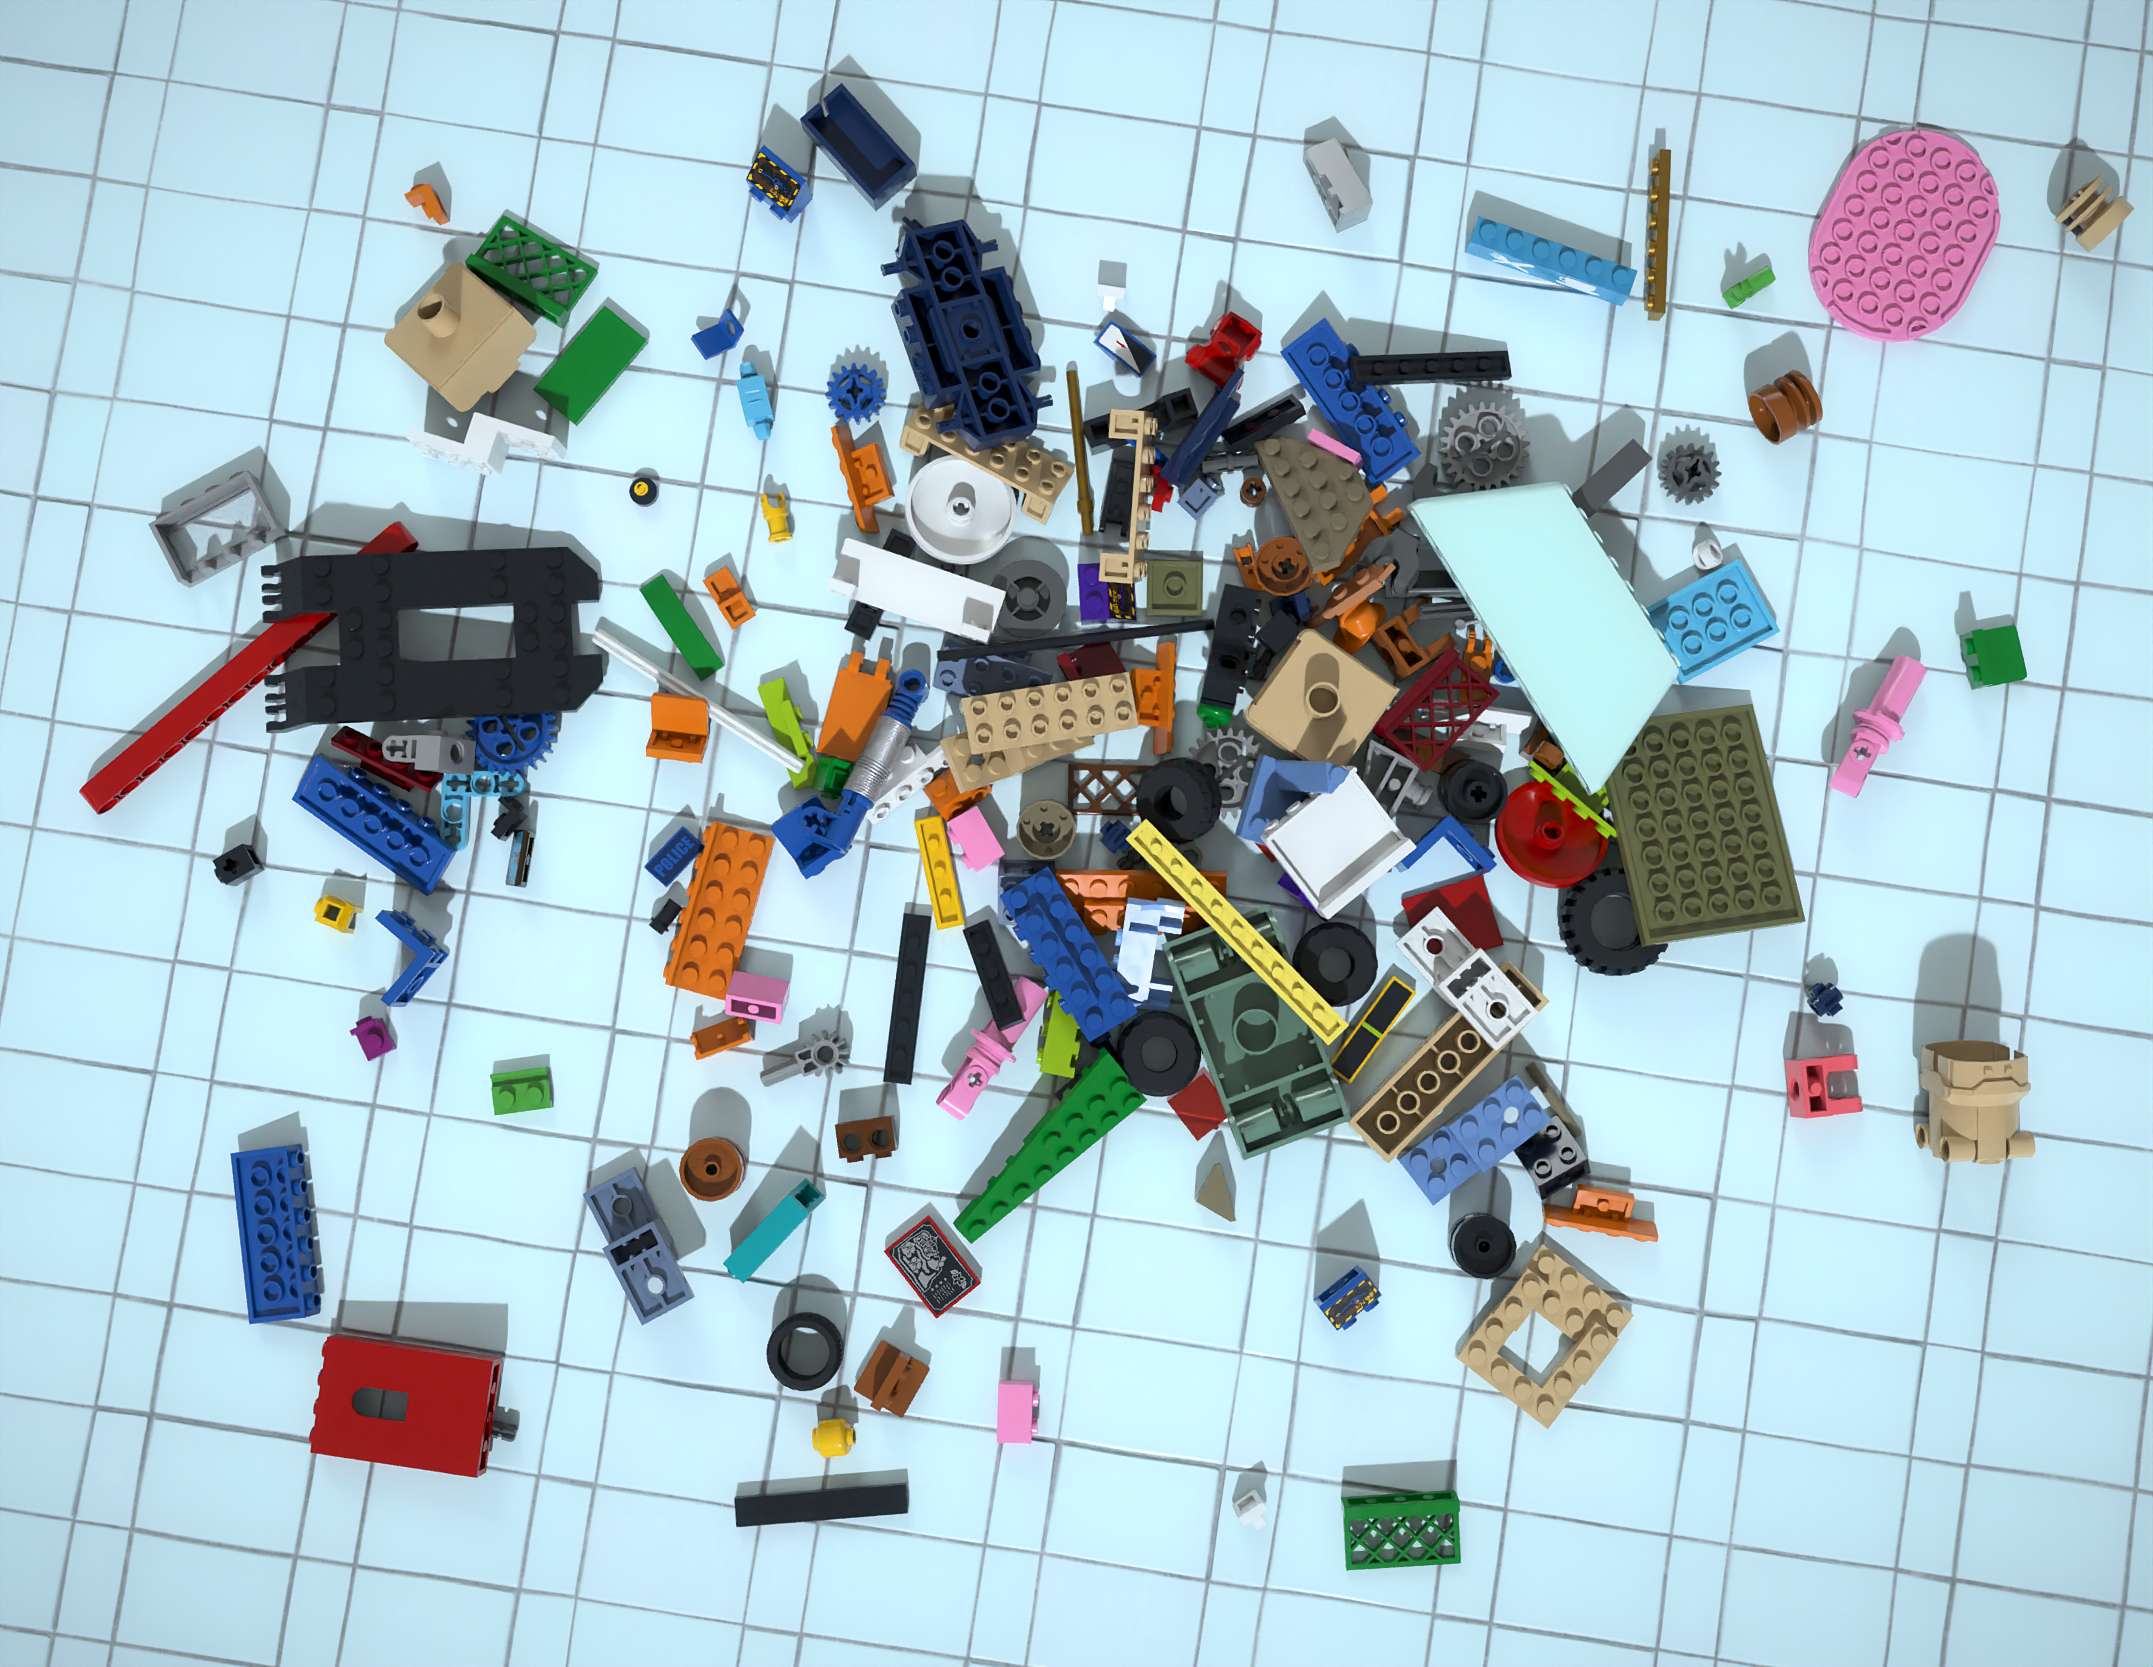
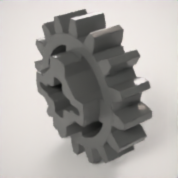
M1690 443L1685 450L1682 445H1679L1676 448V453L1671 450L1666 455L1669 460L1664 459L1660 463L1665 468V470H1661L1658 473L1659 477L1665 478L1660 487H1668L1667 497L1672 494L1676 495L1675 503L1685 499L1686 505H1690L1695 499L1697 504L1704 501V496L1709 498L1713 495L1711 489H1716L1719 486V483L1714 479L1722 475V472L1715 471V467L1720 462L1711 461L1713 452L1707 455L1703 453L1705 446L1702 445L1697 450H1694V444ZM1684 457H1691L1687 462L1677 461ZM1690 467H1692V469H1691V471H1692V472H1691V476H1692L1693 478H1692L1690 481H1688V479H1689V478H1688L1689 473L1687 472V470H1688ZM1693 486L1697 488L1703 487L1701 490L1698 491H1689V489Z

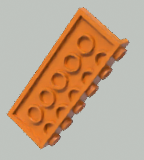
M712 821L711 826H706L702 840L706 843L703 853L698 854L695 862V869L698 872L695 880L690 881L687 889V896L690 897L687 908H682L679 917V923L682 924L679 935L675 934L671 944V950L674 951L672 961H667L664 968L663 978H666L665 985L726 1001V992L733 972L738 971L776 839Z

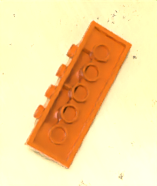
M1056 869L1057 882L1086 929L1090 930V933L1093 935H1104L1107 931H1117L1118 928L1123 929L1128 897L1157 901V897L1186 902L1181 934H1176L1178 936H1186L1191 934V931H1197V926H1210L1156 870ZM1198 871L1226 899L1227 872ZM1158 931L1157 936L1161 935L1163 932Z

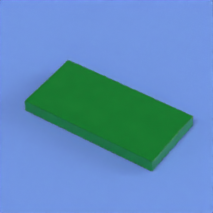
M604 306L533 390L574 425L578 426L645 348L648 341Z

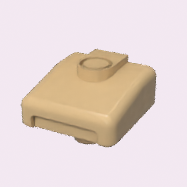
M455 263L446 269V273L407 315L386 333L384 343L460 412H466L487 391L493 395L519 368L521 364L517 359L535 341L537 332L512 305L462 263Z
M1305 629L1298 635L1287 653L1248 705L1244 713V719L1250 727L1296 761L1329 762L1337 766H1346L1400 689L1316 630Z

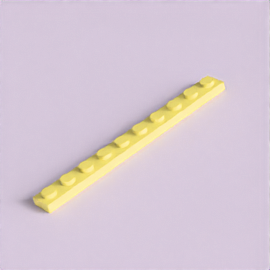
M1147 819L1126 838L1140 855L1327 1045L1331 1044L1349 1026Z

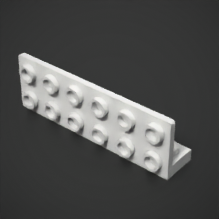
M850 538L845 539L833 577L828 576L825 588L830 592L985 645H989L1006 595L1003 590Z

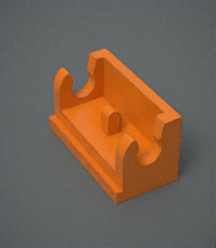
M738 1016L691 1033L692 1036L689 1037L690 1042H693L696 1051L694 1054L696 1060L708 1058L754 1040L747 1018Z

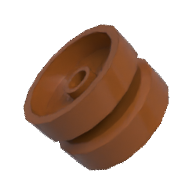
M715 1136L699 1140L686 1150L681 1158L679 1174L681 1183L689 1194L698 1200L713 1202L730 1196L740 1188L746 1178L748 1166L746 1156L738 1144L729 1138ZM714 1164L717 1167L715 1175H713V1171H709V1165Z

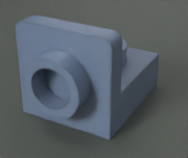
M1203 475L1191 485L1177 503L1198 521L1225 493L1221 490L1222 485L1212 476Z

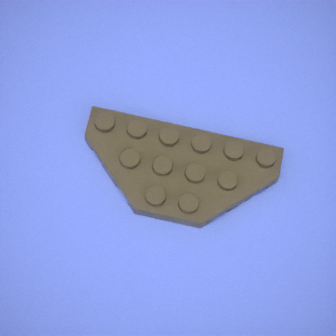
M1283 435L1255 442L1254 449L1257 452L1260 463L1312 574L1339 567L1345 558L1347 549L1353 544L1360 532L1363 521L1373 509V499L1356 465L1332 452Z

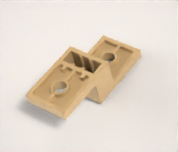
M967 731L940 741L960 794L1029 772L1046 761L1089 748L1095 744L1092 736L977 754L980 757L981 763L976 765L970 757Z

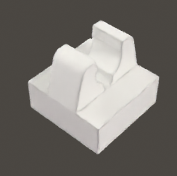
M1098 284L1096 295L1104 296L1103 311L1114 312L1116 298H1125V287Z
M1256 1489L1232 1504L1243 1526L1252 1522L1258 1530L1267 1524L1262 1514L1267 1512L1268 1509Z

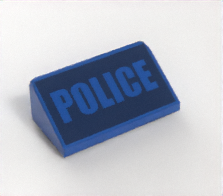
M681 827L647 862L644 868L665 887H668L703 851L705 845L686 827Z

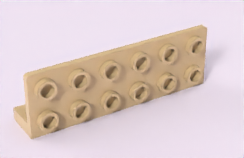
M922 401L905 424L899 444L900 448L923 460L928 454L931 443L1026 493L1021 513L1044 525L1047 523L1057 498L1074 474L1075 469L1024 441L974 453L972 447L957 432L950 431L939 435L938 429L936 430L937 422L951 420L955 404L927 411L924 401Z
M1111 409L1109 438L1137 440L1129 554L1102 552L1100 555L1099 581L1133 584L1141 582L1142 577H1146L1147 560L1143 559L1144 549H1148L1150 535L1149 532L1145 531L1146 520L1150 521L1152 511L1151 504H1148V492H1152L1154 484L1153 475H1150V464H1154L1156 449L1152 447V435L1157 434L1158 420L1154 418L1153 412Z
M1129 672L962 698L959 702L960 714L964 715L970 753L972 755L1131 730L1139 726Z

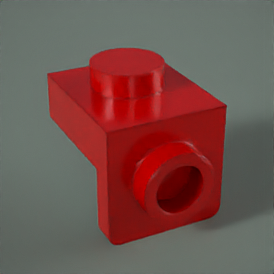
M1150 464V475H1153V487L1156 488L1151 507L1153 511L1161 513L1164 503H1170L1174 487L1170 486V482L1159 476L1163 469L1162 466Z

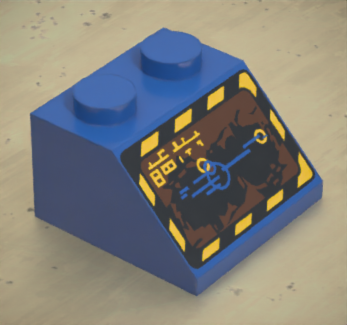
M763 145L746 178L750 189L748 192L759 203L765 201L771 206L769 210L779 220L785 218L788 222L792 223L812 200L807 181Z
M1356 1265L1313 1301L1338 1331L1340 1328L1346 1330L1357 1321L1355 1316L1363 1310L1369 1312L1380 1302L1378 1298L1382 1294L1365 1271Z

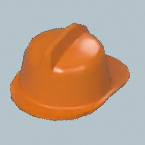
M1367 598L1363 599L1338 616L1340 627L1336 631L1332 642L1350 655L1359 651L1384 621L1386 616L1385 607L1380 603H1371Z

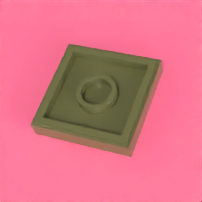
M1147 559L1146 616L1202 617L1203 561Z

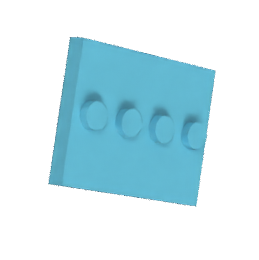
M1740 558L1646 608L1650 616L1648 619L1653 629L1658 628L1665 639V643H1663L1669 653L1673 652L1681 664L1678 668L1679 675L1676 678L1679 685L1780 632Z

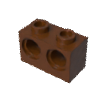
M894 1115L835 1124L839 1159L847 1158V1163L864 1161L863 1155L875 1154V1159L891 1157L892 1151L898 1149ZM877 1130H884L888 1134L889 1140L886 1145L881 1146L875 1143L874 1133ZM849 1134H855L859 1137L860 1146L858 1149L853 1150L847 1147L846 1137Z

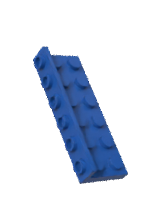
M294 1144L230 1153L249 1324L299 1319L320 1314L321 1296L318 1293V1268L314 1258L315 1240L311 1231L310 1221L312 1213L308 1205V1182L305 1178V1154L302 1151V1145Z

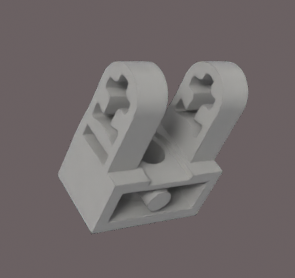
M430 730L429 735H392L383 743V755L389 761L415 763L416 770L474 775L476 741L465 740V734ZM404 746L406 747V752H395V747Z

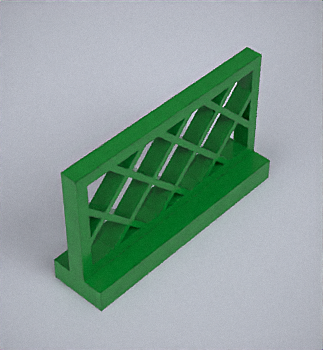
M505 215L501 217L475 255L471 253L465 261L466 267L485 284L564 329L569 321V314L598 274V270ZM508 226L516 231L517 238L501 241L500 234ZM535 242L539 244L541 252L525 255L522 244ZM519 245L521 256L505 259L503 248ZM500 248L502 260L490 262L483 258L489 250ZM557 255L563 258L564 266L548 269L546 257ZM543 258L545 270L529 273L526 261ZM523 262L525 274L514 276L508 272L507 265ZM581 269L588 273L584 280L571 282L569 271ZM566 272L568 283L552 286L550 275ZM547 276L549 287L542 289L532 287L530 279ZM570 290L572 297L566 305L555 300L554 293Z
M1455 1490L1341 1497L1346 1571L1461 1563L1460 1500ZM1452 1514V1523L1445 1531L1434 1523L1440 1515ZM1412 1516H1420L1426 1521L1416 1533L1406 1525ZM1383 1518H1391L1397 1523L1387 1535L1377 1527ZM1350 1520H1363L1368 1526L1357 1536L1350 1530ZM1430 1526L1441 1534L1431 1546L1421 1538V1535ZM1401 1528L1412 1536L1403 1547H1400L1392 1540ZM1372 1530L1383 1537L1374 1549L1363 1541ZM1452 1531H1453V1539L1449 1536V1534H1450ZM1350 1536L1355 1540L1352 1544ZM1446 1539L1453 1545L1454 1555L1441 1556L1436 1551V1548ZM1416 1541L1427 1549L1420 1557H1412L1407 1553ZM1387 1543H1390L1398 1550L1392 1559H1384L1378 1554ZM1359 1544L1369 1552L1364 1560L1352 1561L1351 1553Z

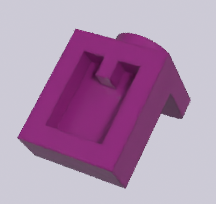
M372 1016L365 1017L355 1023L356 1028L350 1030L351 1036L357 1037L368 1061L375 1060L397 1049L383 1018L373 1019Z

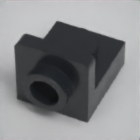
M503 796L498 799L509 812L507 814L502 813L494 821L493 825L495 828L491 831L497 839L505 842L528 817L522 811L525 807L512 796L510 799Z

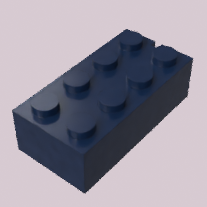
M841 83L823 98L825 109L828 113L826 117L822 106L818 103L800 118V122L807 136L873 209L877 211L917 176L916 166Z

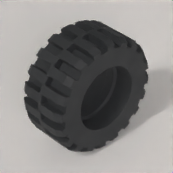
M1613 867L1593 872L1587 879L1585 878L1578 884L1571 886L1567 891V898L1561 902L1560 908L1563 910L1562 914L1558 915V924H1561L1562 932H1559L1560 939L1565 940L1567 944L1565 949L1569 955H1573L1576 958L1575 962L1581 967L1589 968V971L1593 973L1604 974L1605 976H1623L1641 972L1646 969V966L1653 965L1658 961V955L1665 952L1668 947L1667 943L1642 947L1639 932L1631 944L1620 949L1606 947L1594 936L1591 928V913L1599 900L1606 896L1618 895L1625 897L1632 903L1624 868Z

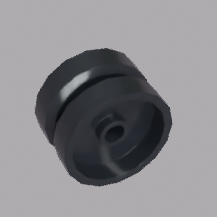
M1470 758L1458 760L1444 770L1440 775L1437 793L1443 809L1451 816L1463 822L1476 825L1485 824L1497 818L1505 808L1508 798V787L1502 773L1495 767Z
M1480 1212L1464 1215L1457 1220L1449 1232L1447 1244L1450 1257L1455 1264L1471 1276L1481 1279L1499 1277L1506 1272L1515 1259L1517 1248L1514 1233L1506 1223L1490 1214ZM1485 1241L1486 1247H1482V1251H1480L1478 1248L1479 1243Z

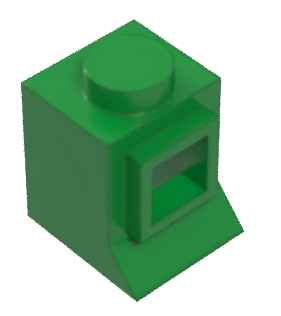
M820 756L811 789L820 791V797L837 801L838 797H842L841 792L855 764L836 758Z

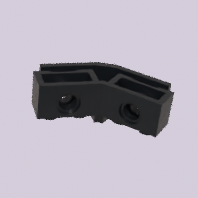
M1225 583L1209 652L1200 703L1233 710L1237 694H1243L1247 672L1252 673L1257 648L1248 647L1247 642L1253 643L1256 626H1251L1253 615H1259L1262 599L1257 598L1258 590ZM1239 613L1244 617V622L1240 624L1234 623L1230 615Z

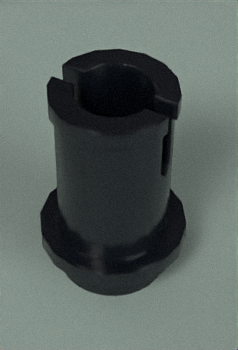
M669 898L654 918H650L652 921L649 926L663 935L665 931H669L668 927L681 912L682 907Z

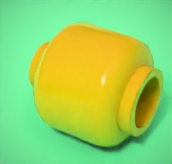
M844 1418L821 1420L817 1428H814L812 1432L813 1448L815 1451H819L820 1455L824 1458L846 1456L850 1452L851 1446L856 1444V1430L854 1427H850L849 1422Z

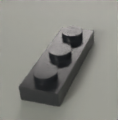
M1290 394L1223 431L1221 439L1229 450L1235 454L1247 449L1262 438L1271 436L1282 427L1296 422L1299 418L1306 415L1305 408L1293 394Z

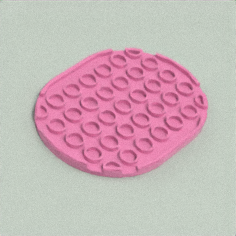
M1898 131L1882 136L1880 139L1864 147L1847 165L1813 230L1808 250L1809 276L1815 294L1828 314L1844 328L1859 336L1875 341H1910L1937 330L1948 322L1962 307L1994 246L2001 220L1998 203L1999 193L1995 181L1982 165V160L1969 147L1955 138L1935 131Z

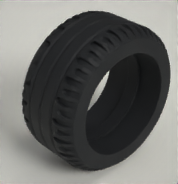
M812 1312L797 1313L783 1320L772 1332L766 1350L767 1363L771 1373L782 1385L792 1390L812 1391L827 1384L840 1368L844 1355L843 1339L837 1327L828 1318ZM797 1328H810L819 1332L828 1344V1362L816 1374H798L791 1370L783 1359L782 1343L785 1337Z

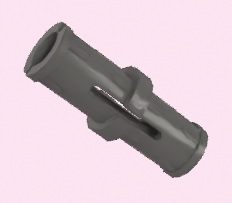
M1231 451L1225 452V455L1206 457L1201 463L1202 475L1220 472L1233 474L1234 471L1258 469L1256 451L1232 454Z

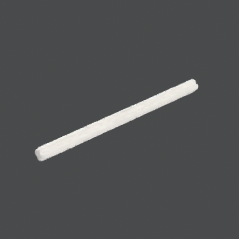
M598 629L593 635L592 641L671 693L705 698L708 701V717L793 772L800 773L804 768L805 760L601 629Z

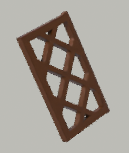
M1068 764V809L1071 810L1073 815L1139 816L1137 810H1132L1128 806L1136 797V792L1124 802L1113 790L1124 779L1137 790L1138 786L1128 775L1133 771L1147 772L1152 766ZM1074 770L1089 771L1092 776L1080 787L1074 780ZM1103 771H1118L1121 777L1109 787L1099 775ZM1095 778L1107 790L1096 801L1084 791ZM1080 793L1092 804L1088 809H1073V800ZM1111 794L1121 806L1117 810H1105L1098 804Z

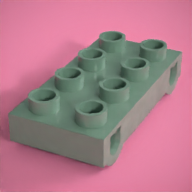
M1268 904L1241 914L1294 969L1270 905ZM1211 926L1161 945L1243 1160L1352 1120L1321 1038Z

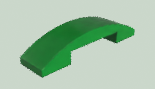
M663 574L639 589L672 641L701 681L725 666Z

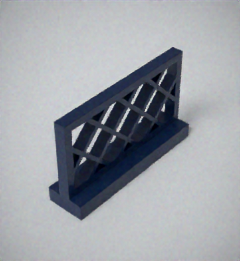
M1237 368L1222 391L1217 390L1167 461L1159 476L1181 490L1186 487L1240 408L1241 404L1233 398L1245 373L1243 370Z

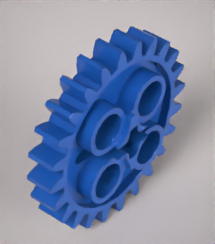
M554 714L519 715L516 718L505 716L508 723L514 728L515 734L525 746L524 752L520 750L517 742L510 736V731L499 716L475 717V720H466V723L473 728L466 731L465 735L472 738L470 741H476L475 759L480 758L478 763L482 767L488 765L487 770L491 773L498 768V774L502 777L505 776L507 770L512 777H516L517 769L524 775H527L528 766L537 770V760L544 763L547 762L543 756L544 752H554L548 746L549 743H557L558 741L551 735L559 731L555 725H551L557 720ZM492 723H498V728L495 732L487 733V729ZM537 730L534 739L530 741L525 740L526 734L529 731ZM512 745L511 753L507 756H502L503 748Z

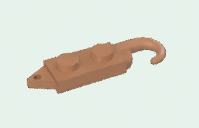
M1390 562L1379 566L1373 564L1367 569L1360 570L1353 579L1345 584L1338 585L1333 590L1331 597L1325 604L1324 610L1313 618L1312 616L1319 609V606L1314 605L1312 607L1311 620L1303 621L1304 627L1315 629L1334 616H1340L1383 587V581L1396 567Z

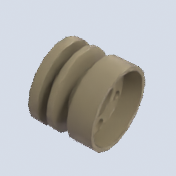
M1052 799L1039 800L1030 804L1020 814L1016 825L1017 839L1021 847L1030 856L1041 860L1055 859L1063 855L1072 846L1077 833L1076 820L1071 810L1063 803ZM1043 821L1046 824L1051 822L1054 824L1052 836H1049L1047 833L1044 835L1040 833V830L1043 828L1041 825Z

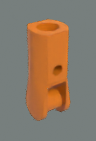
M1247 542L1244 547H1232L1244 587L1258 590V592L1263 591L1264 589L1258 583L1254 573L1255 556L1250 542ZM1250 557L1251 563L1243 566L1241 559Z

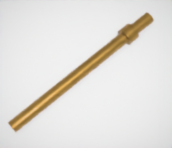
M1069 370L1066 371L1079 495L1077 512L1081 514L1082 533L1084 536L1094 534L1092 522L1094 505L1093 500H1090L1077 371Z

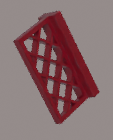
M1452 646L1378 720L1373 729L1374 734L1380 739L1384 737L1424 773L1433 766L1500 695L1495 688L1458 657L1460 653ZM1456 668H1459L1466 674L1467 683H1451V673ZM1445 679H1447V684H1441ZM1435 689H1447L1448 702L1433 703L1432 692ZM1452 689H1467L1468 702H1453ZM1472 689H1483L1490 697L1485 702H1473ZM1419 708H1429L1430 722H1414V711ZM1433 708H1449L1450 721L1434 722ZM1453 708H1469V719L1467 721H1454ZM1408 717H1410V722H1404ZM1415 727H1430L1431 741H1416ZM1435 727H1450L1451 737L1448 740L1436 741ZM1397 728H1410L1411 741H1400L1393 733ZM1416 746L1432 747V757L1426 763L1417 756ZM1436 746H1442V747L1436 752Z

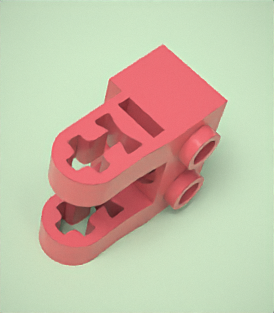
M1857 1054L1785 1060L1790 1117L1807 1119L1862 1112L1861 1096L1828 1098L1826 1076H1829L1828 1072L1859 1069Z

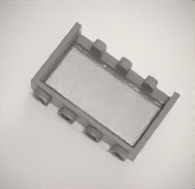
M248 470L233 474L227 482L209 487L203 495L183 501L179 508L171 512L159 514L155 521L148 524L177 581L188 588L196 586L288 536L267 499L258 478Z

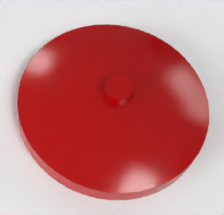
M1535 780L1525 783L1511 792L1507 798L1505 808L1495 819L1494 835L1497 848L1509 868L1518 876L1534 885L1554 889L1574 886L1583 879H1587L1601 864L1606 854L1608 838L1604 837L1594 828L1597 823L1588 816L1584 820L1572 809L1575 804L1568 798L1563 802L1550 791L1553 788L1546 780L1542 783ZM1600 812L1598 816L1605 821L1602 813Z

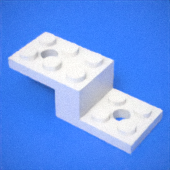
M476 412L473 414L464 444L414 428H409L406 437L414 444V449L421 451V455L427 458L438 460L440 456L447 459L449 464L459 468H464L466 464L475 468V472L485 476H491V473L501 475L510 445L511 448L523 453H527L528 449L538 452L537 456L549 461H554V458L564 460L567 451L555 436Z
M1437 906L1394 943L1397 949L1450 1008H1456L1494 1051H1497L1539 1013L1481 948L1475 949ZM1432 938L1438 939L1442 944L1441 951L1436 955L1429 953L1427 950V942ZM1494 1002H1500L1505 1008L1504 1015L1499 1019L1492 1017L1490 1014V1006Z

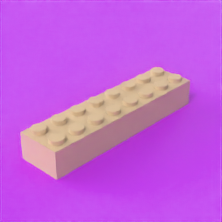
M1503 961L1498 966L1538 1012L1550 1002L1510 961ZM1494 1002L1490 1006L1492 1017L1499 1019L1504 1015L1505 1008L1500 1002ZM1455 1009L1350 1114L1352 1120L1346 1123L1383 1161L1390 1163L1524 1027L1497 1051H1494L1462 1014Z

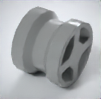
M1415 777L1402 802L1414 805L1415 810L1421 812L1434 787L1430 785L1424 786Z

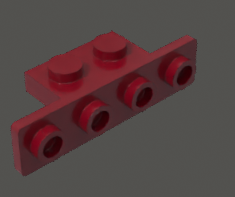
M344 726L331 738V745L361 759L360 768L408 792L416 786L430 793L444 778V773L416 770L415 763L387 760L382 751L383 743L349 726Z

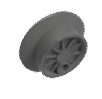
M1036 560L1013 562L1004 567L991 584V587L1003 590L1006 593L996 622L1003 630L1014 636L1033 638L1044 635L1057 626L1065 613L1067 606L1065 584L1060 575L1043 562Z

